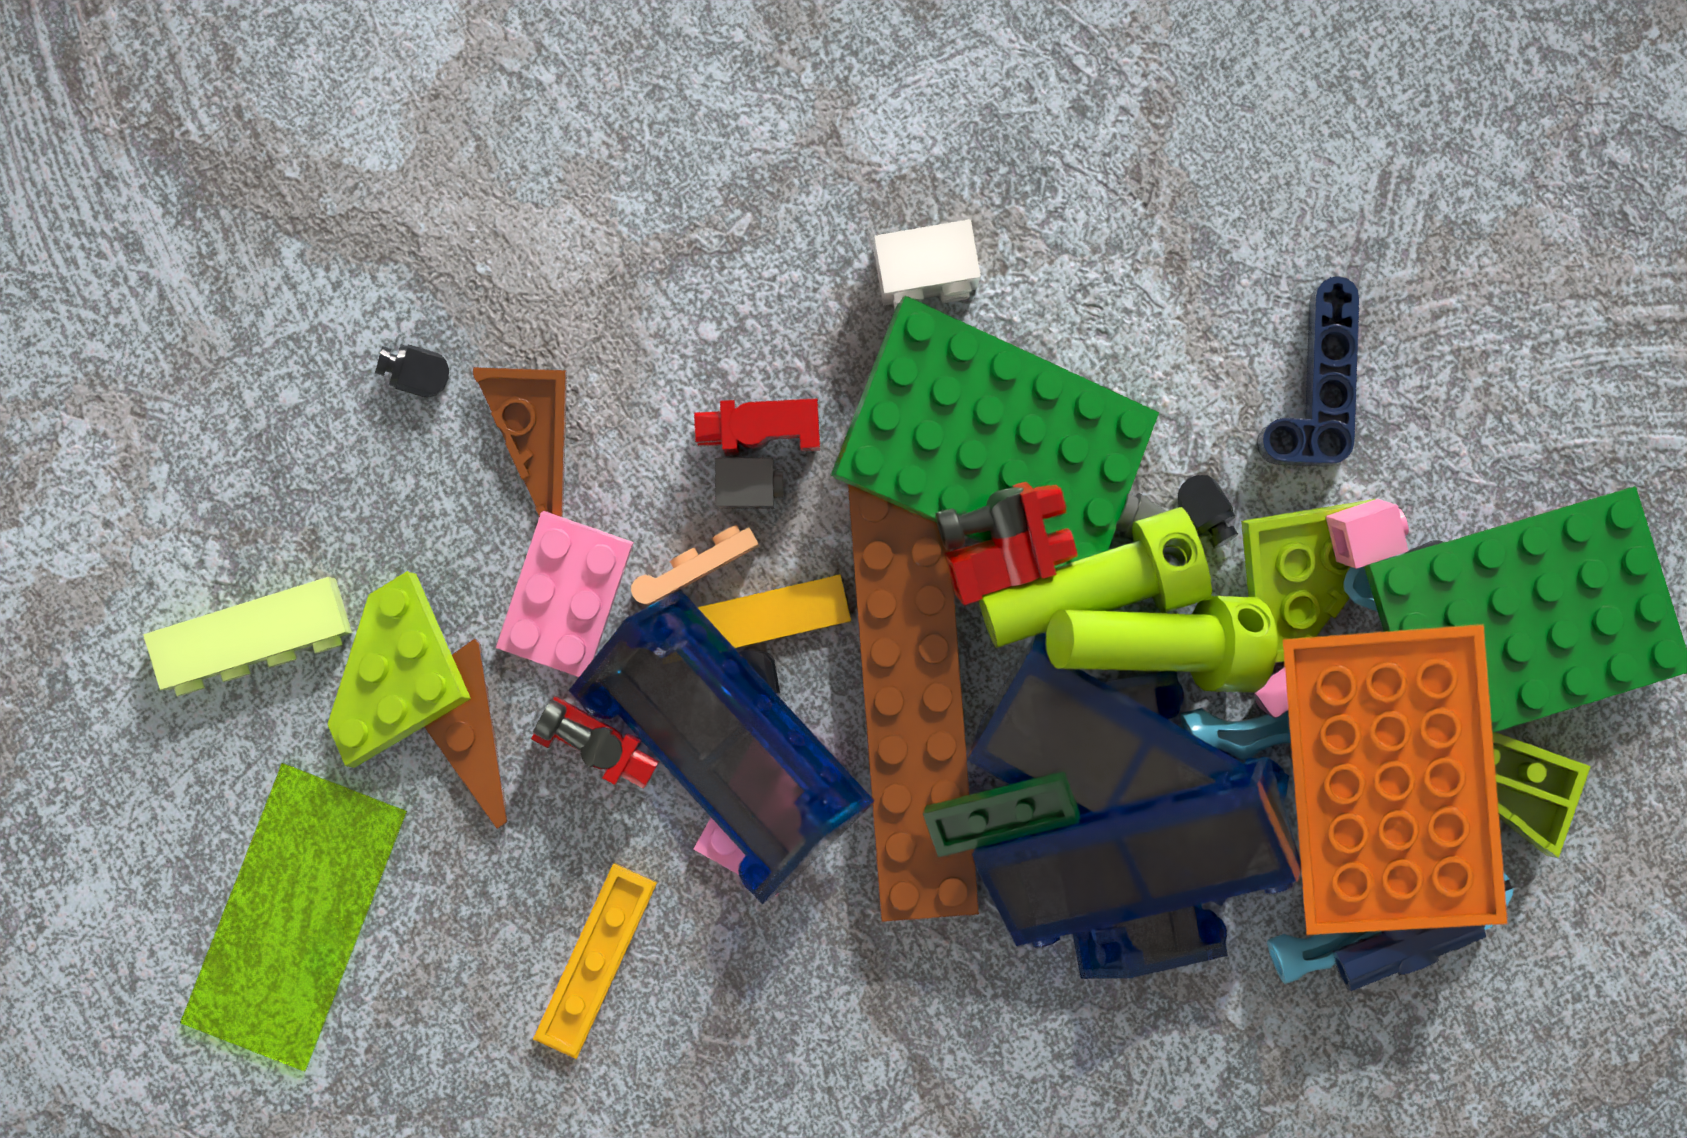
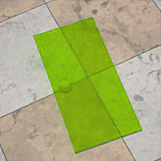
M281 763L180 1024L305 1072L408 811L286 763Z

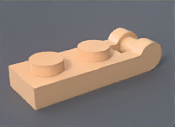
M736 524L712 537L715 546L703 553L698 554L696 549L692 548L670 560L673 569L657 578L650 575L639 576L631 586L633 597L644 605L655 604L759 547V544L750 527L740 531Z

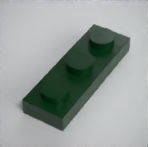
M1064 771L925 806L923 816L937 855L942 857L1077 824L1080 813Z

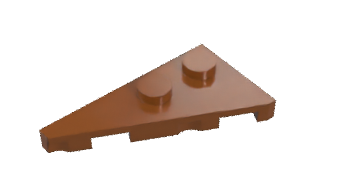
M473 367V376L476 383L479 384L491 409V415L505 439V445L521 479L526 484L539 517L543 511L563 517L567 370Z
M474 638L452 654L471 699L424 727L498 829L507 823L506 801L499 771V756L493 719L491 718L488 686L485 682L481 656L482 648L480 642Z

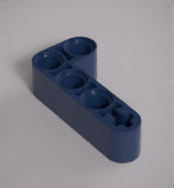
M1341 276L1330 277L1316 287L1311 294L1309 302L1305 419H1277L1262 429L1257 439L1258 452L1264 460L1271 464L1327 467L1345 460L1353 451L1355 443L1359 292L1355 284L1348 278ZM1332 290H1336V297L1344 299L1345 304L1336 310L1335 324L1322 327V323H1327L1332 319L1333 311L1332 303L1324 302V297L1331 293ZM1344 322L1345 326L1339 325L1338 323ZM1332 336L1341 341L1344 353L1340 360H1331L1323 354L1321 343L1324 337ZM1323 384H1333L1341 391L1342 402L1338 408H1329L1322 403L1319 393ZM1282 429L1290 434L1293 446L1289 454H1279L1272 449L1269 439L1273 430ZM1321 432H1333L1339 438L1341 446L1336 456L1325 455L1319 449L1318 438Z

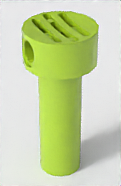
M1178 507L1135 521L1132 524L1133 543L1056 567L1057 575L1043 579L1040 577L1029 583L1010 586L982 595V600H979V604L994 646L998 648L1047 632L1048 623L1057 610L1111 611L1152 597L1160 612L1168 613L1210 599L1212 596V584L1207 560L1196 529L1187 512L1182 507ZM1163 554L1174 556L1179 561L1180 566L1170 565L1166 562Z
M1211 596L1210 599L1198 602L1192 614L1057 610L1048 623L1046 647L1051 664L1056 668L1190 672L1195 684L1203 691L1256 693L1266 685L1273 673L1277 657L1278 636L1274 617L1268 605L1260 598Z

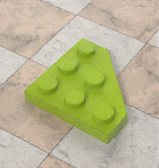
M1376 499L1241 521L1248 597L1260 598L1268 605L1274 617L1278 636L1275 663L1284 661V639L1316 637L1330 617L1335 618L1350 598L1344 591L1343 585L1350 566L1336 562L1326 516Z
M406 571L368 595L327 723L344 765L352 768L359 766L471 699L417 574Z

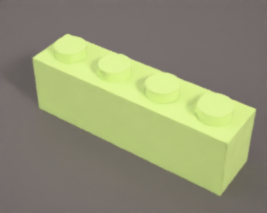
M326 577L143 634L159 689H175L176 696H182L204 689L203 680L221 675L222 681L226 682L251 674L249 665L267 660L268 667L270 668L297 659L294 651L313 646L314 653H319L342 646L340 637L352 634V630L335 578Z

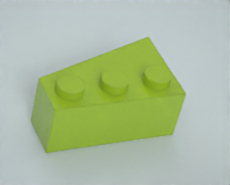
M1497 732L1492 733L1499 819L1546 856L1559 858L1591 766Z

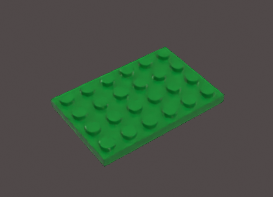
M905 295L895 308L830 476L937 523V512L955 509L958 516L964 515L986 506L991 494L998 490L1013 488L1012 485L1027 482L1032 488L1057 485L1063 493L1066 513L1043 520L1046 534L1068 528L1074 538L1078 556L1056 565V568L1108 551L1117 528L1116 523L1124 509L1126 496L1130 493L1159 412ZM990 531L965 535L980 543L992 540Z
M1636 486L1364 566L1384 632L1484 624L1492 733L1687 673L1686 644Z

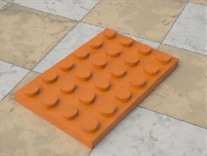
M1484 624L1284 639V663L1307 935L1507 924Z

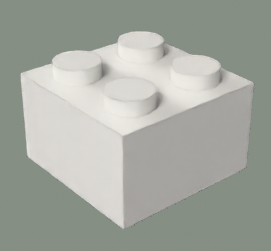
M971 219L874 236L873 250L883 305L894 304L895 310L897 304L905 295L921 303L924 298L941 296L942 303L955 302L970 298L969 292L977 289L981 275Z

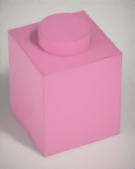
M1376 499L1326 516L1336 562L1357 569L1408 552L1405 538L1409 532L1408 523L1404 513L1396 504Z

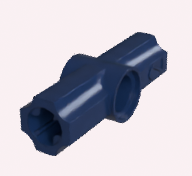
M1485 925L1381 931L1333 951L1335 965L1347 989L1353 991L1396 973L1398 975H1405L1426 968L1438 962V956L1461 949L1473 942L1486 938Z

